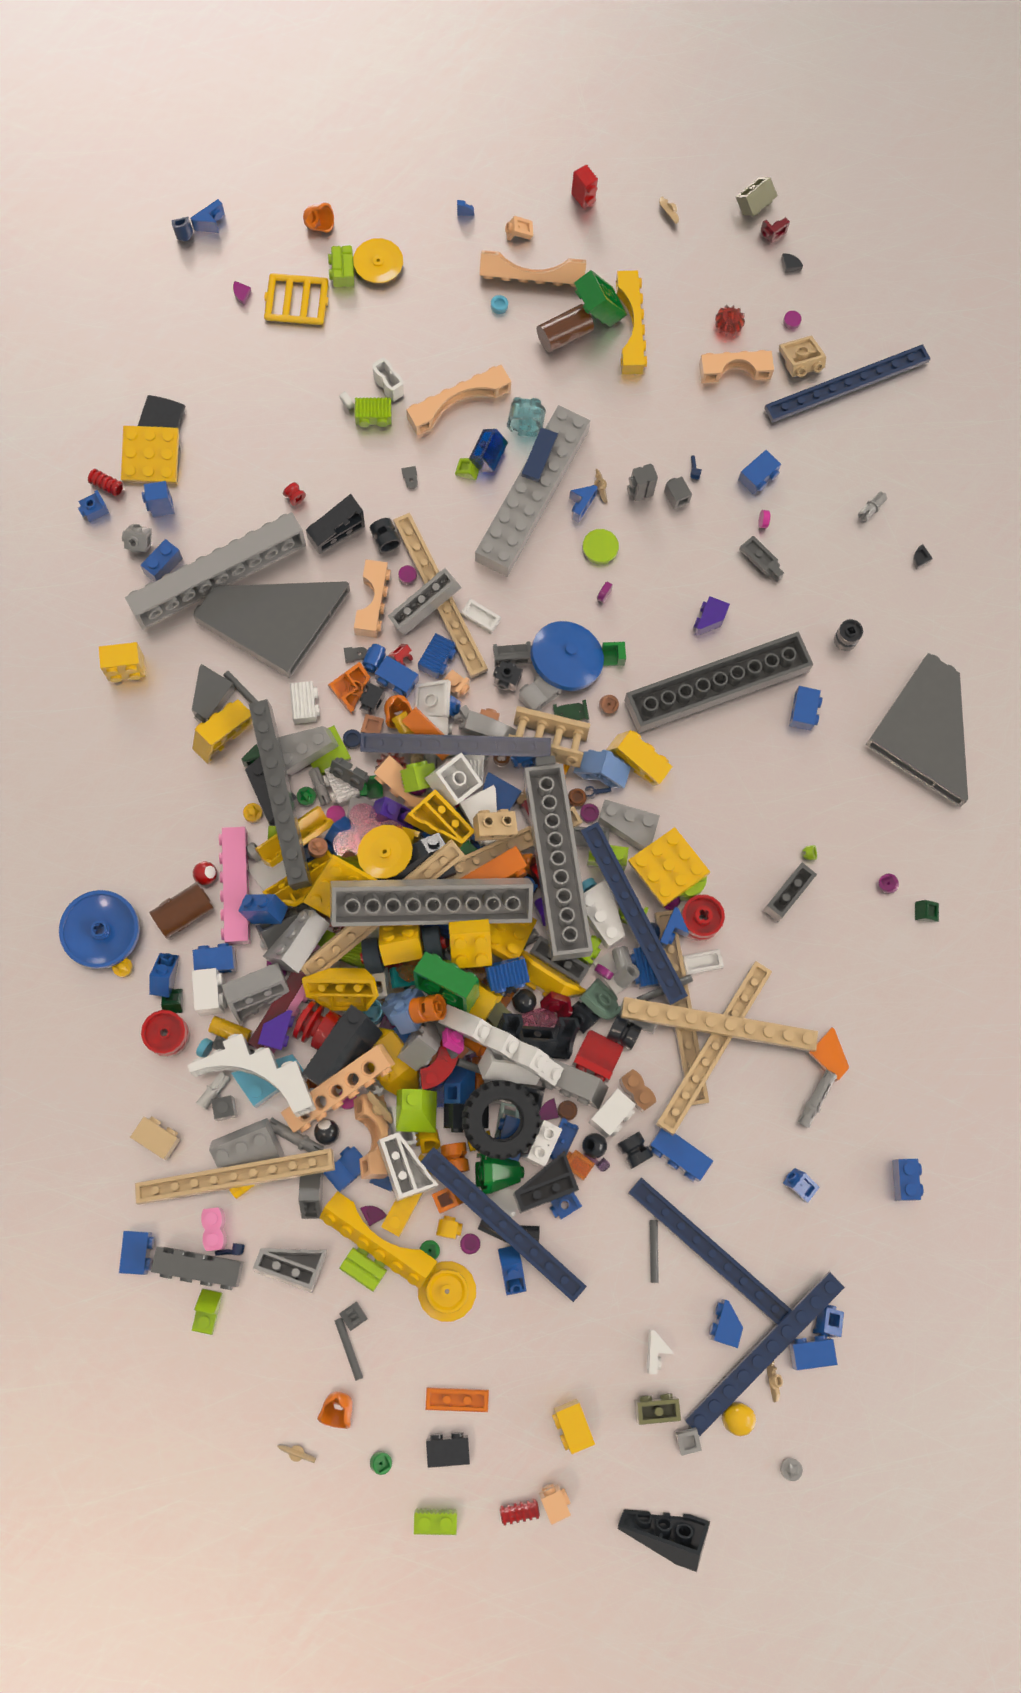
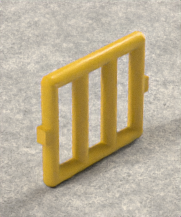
M271 273L269 275L268 289L264 295V300L266 301L264 319L275 322L323 325L325 308L328 306V279L324 277ZM276 281L286 282L282 315L272 314ZM293 282L304 283L300 316L289 315ZM311 284L321 285L317 318L307 317Z

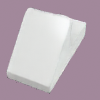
M649 1330L647 1373L657 1374V1370H661V1357H658V1353L674 1354V1352L656 1331Z

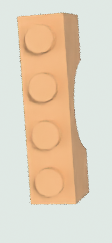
M765 350L757 352L741 351L739 353L724 352L721 354L706 353L701 355L699 362L701 383L719 382L721 375L725 371L734 368L748 372L753 380L771 379L774 372L772 351Z
M365 560L363 582L372 589L375 595L369 606L357 610L354 623L355 635L377 638L378 632L382 630L380 616L381 614L384 615L385 612L383 599L384 597L387 598L388 595L386 581H390L391 577L388 562Z
M388 755L374 771L376 774L374 778L382 785L386 783L390 787L389 791L396 798L401 796L405 800L403 804L413 810L429 794L416 796L409 792H404L405 788H403L400 773L404 767Z
M362 1094L353 1100L355 1119L362 1122L368 1128L372 1143L369 1152L359 1159L361 1179H384L388 1176L377 1142L379 1139L388 1136L389 1124L387 1120L383 1119L382 1115H375L373 1113V1104L369 1101L367 1094ZM374 1094L378 1100L386 1104L383 1094L381 1096Z

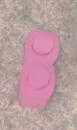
M219 1207L203 1209L201 1222L205 1229L203 1233L205 1250H224L227 1237L223 1229L225 1225L223 1209Z

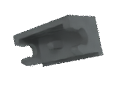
M531 642L505 646L493 644L495 667L500 666L502 661L505 663L512 662L515 665L531 664Z

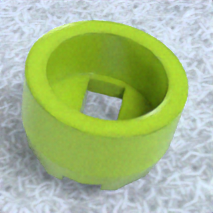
M808 845L802 850V852H806V855H803L804 859L810 861L817 860L816 846Z

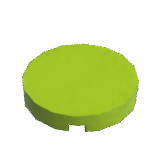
M595 529L585 536L582 545L583 553L590 562L597 565H605L616 558L619 542L611 531Z

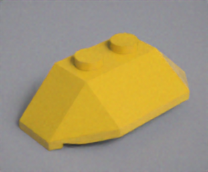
M329 850L325 856L315 858L308 863L312 885L332 857ZM286 876L262 892L263 894H275L285 905L296 907L303 903L305 896L312 886L293 891L288 884Z
M523 949L520 956L525 958L530 982L525 983L528 988L533 991L535 989L542 992L543 997L552 991L575 998L582 996L586 991L585 988Z
M328 968L302 978L306 997L314 999L317 1003L331 1011H347L351 1004L360 1011H367L379 996L375 978L365 968Z
M378 1027L383 1035L373 1047L383 1044L395 1065L391 1067L392 1071L384 1077L379 1075L376 1079L384 1089L396 1096L397 1090L419 1089V1069L415 1071L397 1057L404 1043L394 1030ZM370 1062L368 1064V1069L372 1073L375 1070V1066L373 1063Z

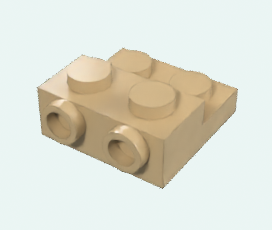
M812 335L779 345V351L786 360L785 367L792 377H803L809 372H820L825 368L826 355Z

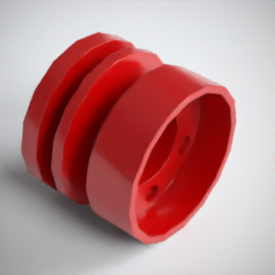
M312 1000L298 1017L292 1037L299 1039L302 1036L301 1042L306 1043L313 1037L311 1047L318 1050L342 1016L331 1010L323 1016L325 1007L320 1005L317 1008L318 1003Z

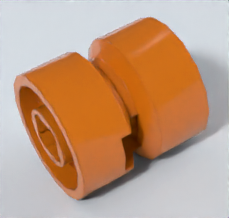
M440 994L412 998L409 1003V1015L416 1024L443 1020L447 1013L445 999Z
M466 1142L440 1146L441 1154L459 1171H470L468 1159L465 1158L467 1154Z

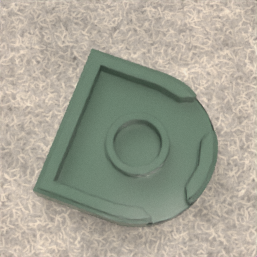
M598 978L579 998L595 1014L604 1019H614L621 1011V1007L617 1003V996Z

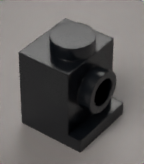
M367 682V692L364 691L360 697L361 707L359 709L366 714L372 713L375 715L385 697V690Z

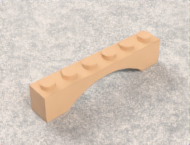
M482 250L479 275L485 279L501 277V280L510 281L513 278L518 279L519 282L534 280L537 284L553 282V285L562 286L563 283L570 284L571 287H576L574 282L585 275L586 260L568 258L563 263L551 268L528 269L512 263L498 251Z
M502 365L493 366L482 374H476L465 382L461 381L450 389H444L435 396L427 397L423 402L411 405L406 409L407 419L416 435H419L433 428L441 413L457 401L476 396L499 397L511 391V380Z

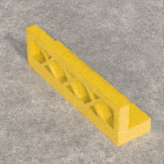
M316 806L298 819L303 846L325 832L334 823L332 819L326 817L320 806ZM277 834L255 848L267 866L273 868L283 861Z

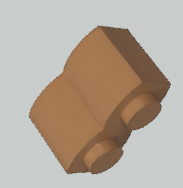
M634 1069L619 1079L621 1088L631 1096V1100L636 1104L635 1107L639 1111L644 1112L656 1103L654 1093L644 1085L642 1076Z

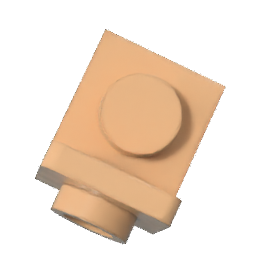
M513 216L505 226L507 240L511 241L514 236L530 240L533 237V222Z
M451 670L443 679L451 681L450 693L457 699L461 694L465 695L470 688V679L467 677L464 679L454 670Z

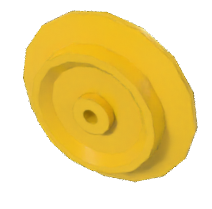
M373 238L363 242L356 249L353 256V265L357 274L364 280L372 283H385L393 280L401 272L403 254L392 241L383 238Z
M381 825L370 830L362 838L357 852L359 865L365 873L374 878L388 879L397 876L407 867L411 860L413 847L410 837L403 829L394 825Z
M441 1261L435 1265L421 1288H418V1299L422 1309L431 1318L441 1322H453L464 1317L471 1310L476 1299V1284L472 1274L463 1265L453 1261ZM446 1289H449L448 1294L445 1293Z

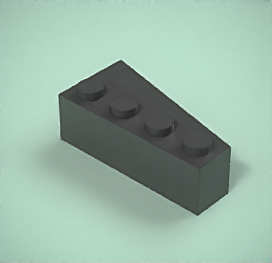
M156 1247L151 1272L159 1273V1277L172 1279V1276L180 1277V1281L192 1283V1280H198L200 1285L212 1286L213 1283L221 1284V1289L232 1290L233 1287L239 1286L244 1262L174 1248Z

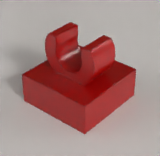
M408 644L399 645L388 655L406 666L403 662L404 657H407L409 661L413 660L412 655L409 654L412 650Z

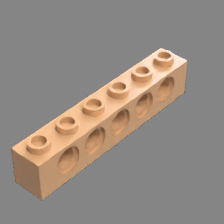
M383 1044L376 1045L310 1092L316 1110L310 1112L309 1117L302 1115L297 1118L290 1106L283 1110L281 1114L293 1133L297 1131L303 1133L312 1127L310 1123L314 1120L319 1122L327 1117V1111L330 1109L335 1111L344 1105L343 1100L346 1098L352 1099L360 1093L358 1091L363 1086L368 1088L376 1082V1077L379 1075L384 1077L392 1071L391 1067L395 1065V1062ZM370 1062L375 1066L373 1073L368 1070ZM353 1074H356L359 1078L357 1084L352 1081ZM337 1085L342 1087L341 1095L336 1092ZM321 1096L326 1099L325 1106L320 1103Z

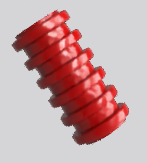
M96 468L91 470L88 475L89 484H93V486L115 497L123 489V482L108 476L106 473L103 474L102 471H98Z
M533 1499V1502L528 1500L524 1504L520 1502L519 1505L514 1503L513 1506H510V1504H507V1507L500 1506L502 1524L506 1526V1523L509 1522L511 1525L515 1521L519 1523L520 1520L526 1522V1519L530 1521L535 1517L539 1519L540 1513L536 1499Z

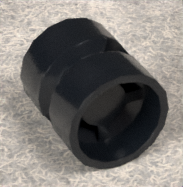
M381 518L370 525L371 534L376 539L375 542L380 552L392 551L401 544V540L390 518Z
M853 619L843 621L834 635L836 647L843 651L854 649L863 635L862 625Z
M617 1015L606 1038L615 1043L620 1041L621 1046L632 1050L642 1027L634 1023L628 1024L627 1019Z
M640 1131L617 1144L622 1154L627 1155L626 1161L631 1169L653 1157L649 1147L644 1146L645 1140Z

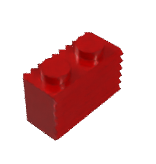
M584 165L573 172L571 194L582 208L591 206L596 202V191L598 189V178L588 165Z

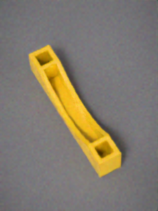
M638 270L617 271L616 294L627 308L632 322V335L621 353V374H643L644 367H647V356H644L646 340H643L645 324H642L644 309H641L640 305L643 304V293H640L639 290L642 288V278H639Z
M338 1191L326 1204L319 1217L325 1224L333 1227L342 1236L350 1239L359 1248L367 1251L376 1260L384 1263L393 1272L398 1273L419 1289L438 1262L422 1250L402 1248L377 1236L363 1222L354 1202Z

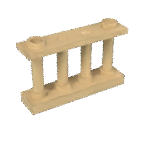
M517 706L513 723L518 725L516 735L509 734L508 737H523L525 727L535 729V737L539 738L543 737L544 732L555 734L551 744V756H555L557 763L580 768L584 752L578 751L580 741L586 742L590 723ZM562 736L573 739L571 749L560 747Z

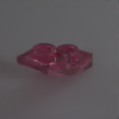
M543 1008L522 1014L523 1026L551 1027L558 1020L555 1012Z

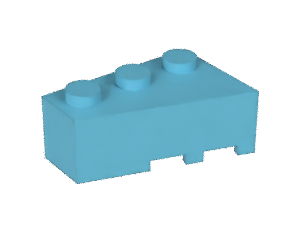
M293 1054L275 1059L278 1068L288 1061H296L299 1064ZM242 1071L231 1073L252 1105L256 1108L280 1092L271 1083L256 1075Z

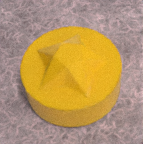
M250 803L244 807L243 816L248 822L257 823L262 819L263 811L258 804Z
M126 958L112 966V970L119 977H127L133 971V964Z

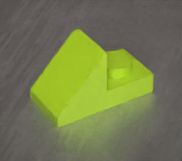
M202 1288L194 1308L196 1313L191 1331L213 1335L222 1292Z

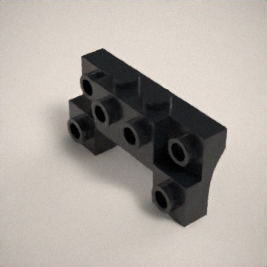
M502 1013L497 1025L498 1029L508 1032L518 1040L540 1049L550 1058L570 1059L574 1041L580 1029L578 1018L559 1017L554 1028L523 1026L522 1014Z

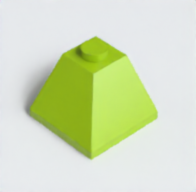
M423 1089L397 1090L396 1132L436 1133L437 1092Z

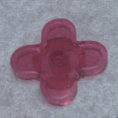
M360 803L353 806L350 810L349 820L351 829L339 832L334 837L333 849L341 857L357 855L358 846L362 838L373 828L381 825H394L401 829L403 827L395 820L379 822L375 809L367 803Z

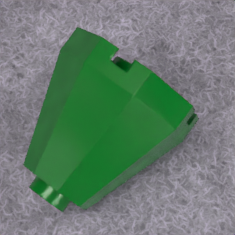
M477 1153L476 1158H480V1162H475V1183L477 1187H481V1191L485 1194H491L520 1183L521 1178H524V1167L520 1165L519 1161L506 1158V1160L493 1159Z

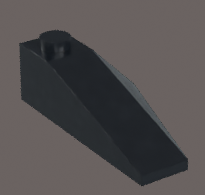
M433 834L412 845L411 860L407 867L397 876L377 880L404 879L445 845L440 834ZM454 865L437 879H446L456 875Z
M351 1004L306 1066L302 1075L319 1086L338 1073L339 1070L371 1050L383 1035L382 1031L366 1014Z
M624 1510L617 1529L672 1563L697 1572L710 1521L690 1514H683L681 1517L670 1516V1513L663 1512V1515H654L649 1511Z

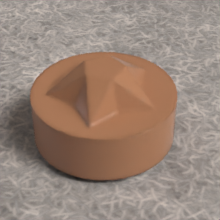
M605 695L600 699L599 707L602 712L612 714L617 711L619 701L613 695Z
M313 838L308 844L309 854L315 858H321L326 855L328 849L327 842L322 838Z

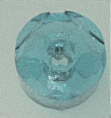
M515 397L510 406L507 420L508 429L511 432L513 430L517 431L518 435L522 437H536L540 428H543L546 409L541 404V400L537 398L522 399Z

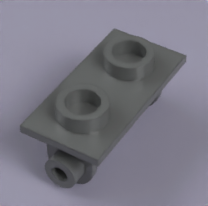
M342 757L332 760L329 772L347 782L350 786L362 791L364 783H367L370 778L368 773L358 767L353 771L350 770L353 764Z

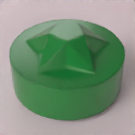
M310 787L299 789L297 792L299 804L304 807L312 806L316 801L315 791Z
M427 1240L420 1246V1250L434 1259L440 1254V1247L435 1241Z
M376 1452L370 1459V1468L378 1475L388 1473L392 1467V1459L385 1452Z

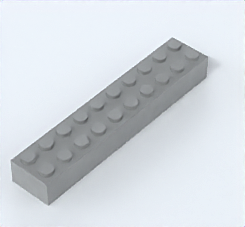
M560 405L557 406L545 429L558 433V437L539 483L522 477L524 467L522 468L475 551L476 562L508 577L589 432V419Z
M292 512L283 514L277 520L267 522L255 531H249L244 537L234 539L222 548H216L207 556H201L195 562L183 565L173 573L165 574L160 580L150 582L144 588L130 592L125 599L143 630L200 601L214 586H229L306 546L303 530Z
M563 763L524 768L523 779L551 961L589 957L593 952Z
M529 878L330 881V921L332 927L449 924V922L481 919H489V923H532L533 883Z

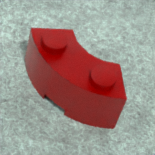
M439 1047L435 1061L430 1066L420 1069L421 1089H431L446 1080L453 1071L458 1056L451 1059L446 1047Z

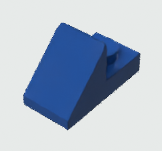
M217 199L192 216L190 219L193 229L201 232L219 233L216 220L221 219L225 215L223 204Z
M592 485L570 491L569 499L576 502L572 508V520L577 523L580 522L596 497L598 486Z
M677 907L673 909L660 939L663 948H666L668 944H672L676 935L673 932L685 937L689 935L681 912Z

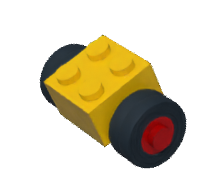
M420 925L379 926V938L362 940L360 958L365 969L372 975L384 972L386 965L421 959L423 950L430 954H437L444 961V948L447 947L445 937H442L439 926L423 928L422 932Z

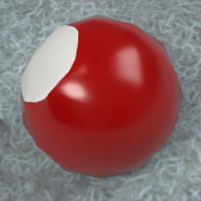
M207 861L199 862L195 865L192 872L194 880L200 885H209L217 877L215 865Z

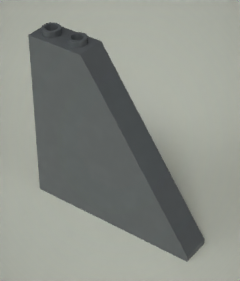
M346 581L214 586L211 591L206 593L201 606L198 605L193 616L199 625L287 678H290L350 592V586Z
M928 653L866 745L961 807L968 800L960 673L952 665L942 662L938 656Z

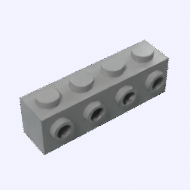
M444 568L404 603L394 609L388 617L396 628L406 635L462 587L449 571Z

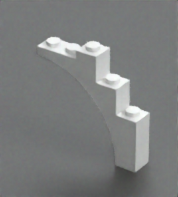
M447 1005L445 1018L438 1021L441 1025L457 1031L464 1037L502 1055L553 1086L556 1085L561 1077L564 1068L550 1059L546 1053L518 1040L508 1032L493 1027L482 1018Z
M233 1034L227 1038L228 1040L223 1041L224 1050H215L210 1056L196 1058L188 1065L189 1071L194 1077L224 1070L242 1071L256 1075L271 1083L283 1094L297 1118L316 1110L299 1064L296 1061H288L278 1068L273 1052L269 1047L259 1048L254 1051V1054H251L247 1040L242 1034Z

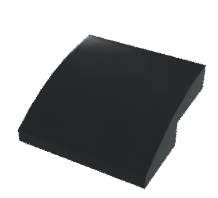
M148 395L138 426L179 428L186 406L167 398Z

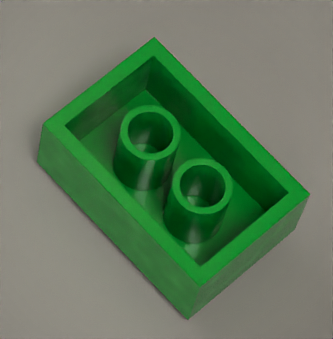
M592 270L574 282L577 288L575 292L584 302V310L588 314L591 313L595 319L598 318L602 324L605 323L612 327L627 316L613 286Z
M425 952L413 970L415 987L428 995L440 994L445 999L446 1004L467 1013L470 1012L480 996L479 979L475 974L469 971L466 973L456 964L443 961L437 954Z

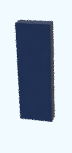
M540 428L522 471V477L539 483L558 433Z

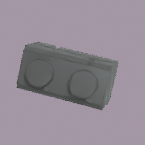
M652 464L644 465L643 468H634L631 477H629L627 491L629 496H632L635 501L654 495L658 476Z

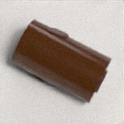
M580 304L538 325L536 330L543 348L550 353L594 330V323L591 315L584 310L583 304Z
M195 882L172 898L163 901L149 913L167 939L176 932L187 928L190 923L214 908L203 888H200L198 883Z

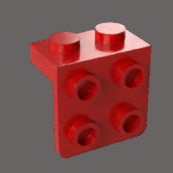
M590 1030L572 1065L576 1066V1069L600 1078L603 1082H608L624 1047Z

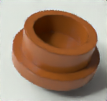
M579 788L572 789L568 793L569 804L574 807L583 806L587 799L586 793Z
M566 1100L560 1103L558 1115L561 1119L564 1118L570 1121L576 1117L578 1110L574 1102Z

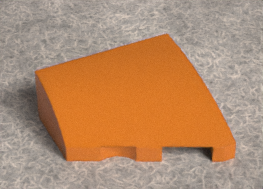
M359 662L329 683L328 686L351 713L354 711L370 679V675Z
M831 1027L817 1043L816 1051H809L808 1054L822 1066V1070L825 1071L827 1069L838 1075L835 1079L836 1082L846 1073L849 1065L836 1031Z

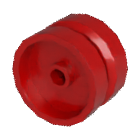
M696 895L690 898L681 910V915L689 932L687 937L695 941H707L713 938L723 926L725 920V913L721 903L709 895Z
M160 1010L153 1012L142 1025L141 1037L143 1043L149 1050L159 1056L171 1057L178 1055L189 1042L190 1032L188 1025L183 1018L172 1011Z

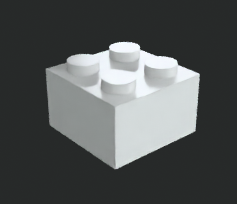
M462 752L450 758L425 777L432 790L436 789L452 807L459 804L483 785Z
M216 968L192 971L195 1011L200 1016L225 1013L224 1008H227V1001L223 994L222 985L226 984L225 977H222V973Z
M617 1089L591 1118L589 1123L604 1137L607 1138L610 1135L613 1137L623 1127L620 1123L623 1120L626 1122L635 1113L633 1108L636 1104Z

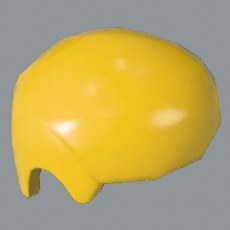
M733 1402L723 1412L722 1421L725 1429L736 1436H745L754 1429L756 1415L749 1406L741 1402Z

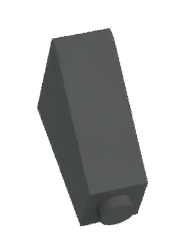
M203 664L199 667L192 704L194 718L200 723H205L214 713H219L235 691L234 684Z
M323 1172L300 1176L298 1201L302 1219H320L319 1217L322 1213Z

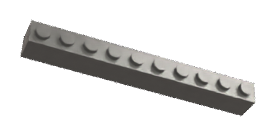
M267 699L250 703L249 709L288 884L293 891L313 886L272 706Z

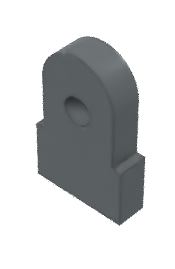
M416 466L401 468L407 488L415 489L418 485Z
M364 647L344 648L345 662L353 663L354 661L364 660L367 649Z

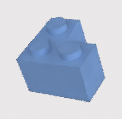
M588 750V752L583 753L580 768L575 767L573 772L584 780H599L611 788H625L631 767L625 764L624 760L616 758L609 750H602V752Z
M417 988L406 989L399 993H390L386 996L381 1006L391 1025H395L401 1035L418 1031L422 1024L414 1023L409 1015L410 1000L425 996Z

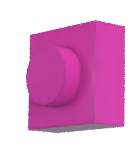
M446 1027L442 1032L443 1046L460 1054L464 1050L463 1035Z

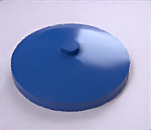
M568 621L550 623L536 634L531 645V661L536 672L545 682L558 689L567 691L584 689L590 686L602 671L604 664L602 647L597 638L588 629L579 624Z
M105 890L87 892L74 899L65 909L59 924L60 942L67 955L78 964L93 969L112 967L126 959L135 948L140 932L139 919L132 905L119 894Z

